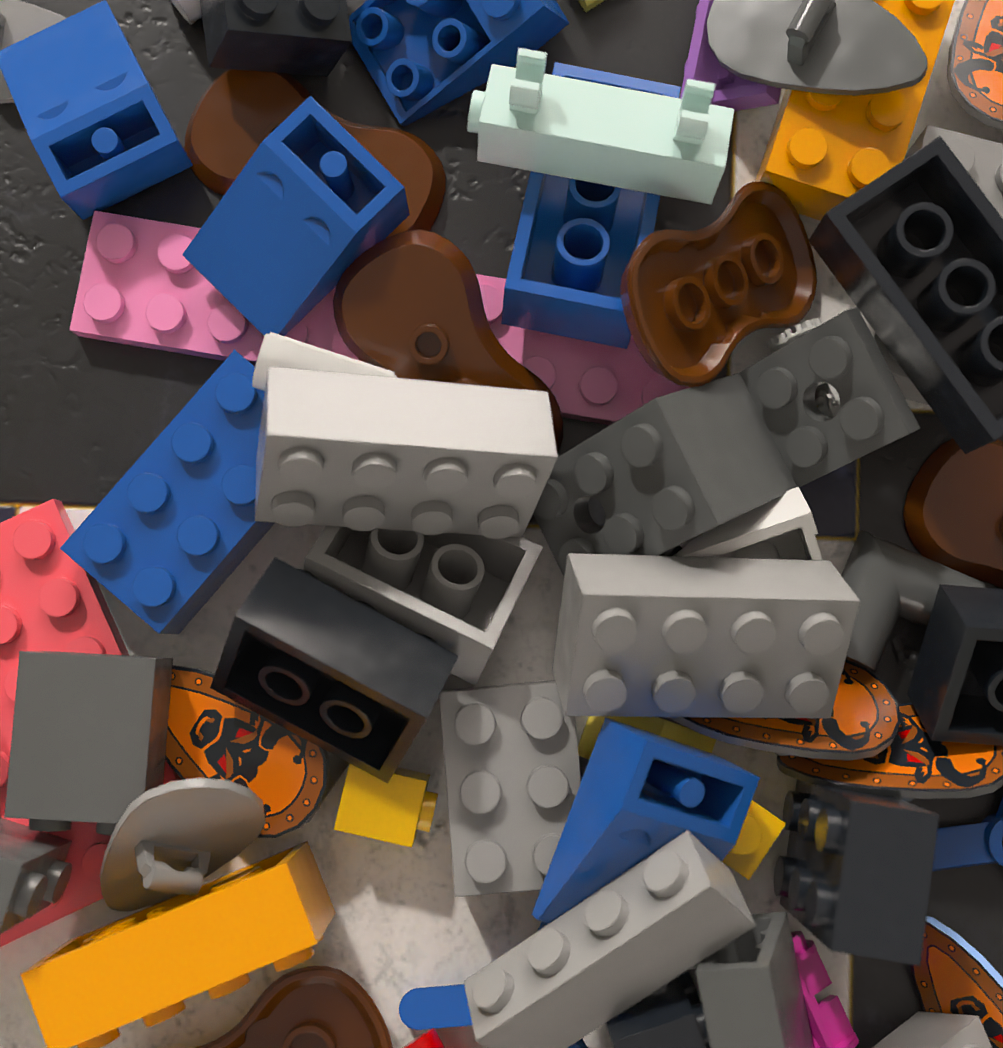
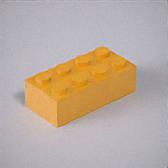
M873 0L896 16L915 36L927 56L926 75L914 86L888 93L869 95L820 94L785 89L755 181L775 185L786 194L798 214L821 221L827 211L902 162L907 152L955 0Z
M305 841L202 884L196 896L178 894L70 939L20 975L47 1048H71L75 1045L77 1048H101L121 1035L119 1027L142 1018L145 1027L159 1024L186 1008L183 1000L207 990L210 999H217L249 983L250 977L248 973L273 963L275 971L280 972L308 960L315 954L312 946L318 944L324 938L323 934L336 912L308 841Z

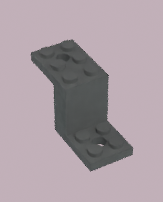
M856 307L843 311L740 373L710 381L702 386L690 387L654 398L562 454L554 464L533 515L563 577H565L568 553L657 556L784 495L788 490L806 485L920 429L860 310ZM820 382L833 386L839 395L840 407L835 417L823 414L816 405L815 391ZM590 497L597 499L604 509L605 524L603 527L596 524L589 513L588 503Z

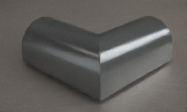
M860 531L841 574L860 600L845 660L866 668L870 672H875L898 616L927 629L940 584L985 588V584L869 532Z

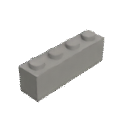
M688 830L464 981L476 1042L485 1048H568L755 927L756 924L732 871Z

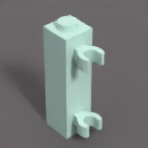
M519 48L516 68L492 64L486 91H473L467 131L478 133L477 161L710 205L713 202L726 166L734 114L733 108L710 104L715 84L687 79L682 99L544 74L547 53Z

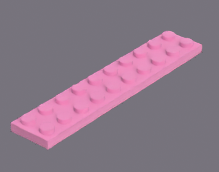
M94 211L69 329L71 332L79 337L223 361L236 350L254 366L256 365L264 336L182 255L201 228ZM476 274L487 321L495 337L510 356L538 376L549 387L559 404L563 418L612 425L654 398L690 388L679 386L654 372L639 352L632 335L628 348L624 349L501 324L506 279ZM335 288L285 335V337L359 360L343 342L338 331L333 308Z

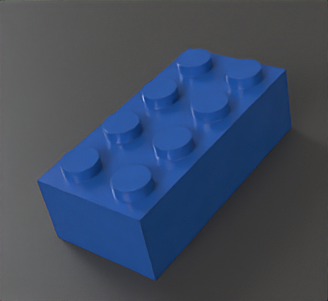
M558 62L554 63L552 75L674 98H679L681 88L680 86ZM530 171L504 287L501 324L627 349L632 334L628 327L621 301L620 285L622 274L639 244L654 232L660 195Z
M236 350L227 357L60 547L63 552L158 634H180L275 524V522L255 521L256 455L265 391L253 388L252 381L255 366Z

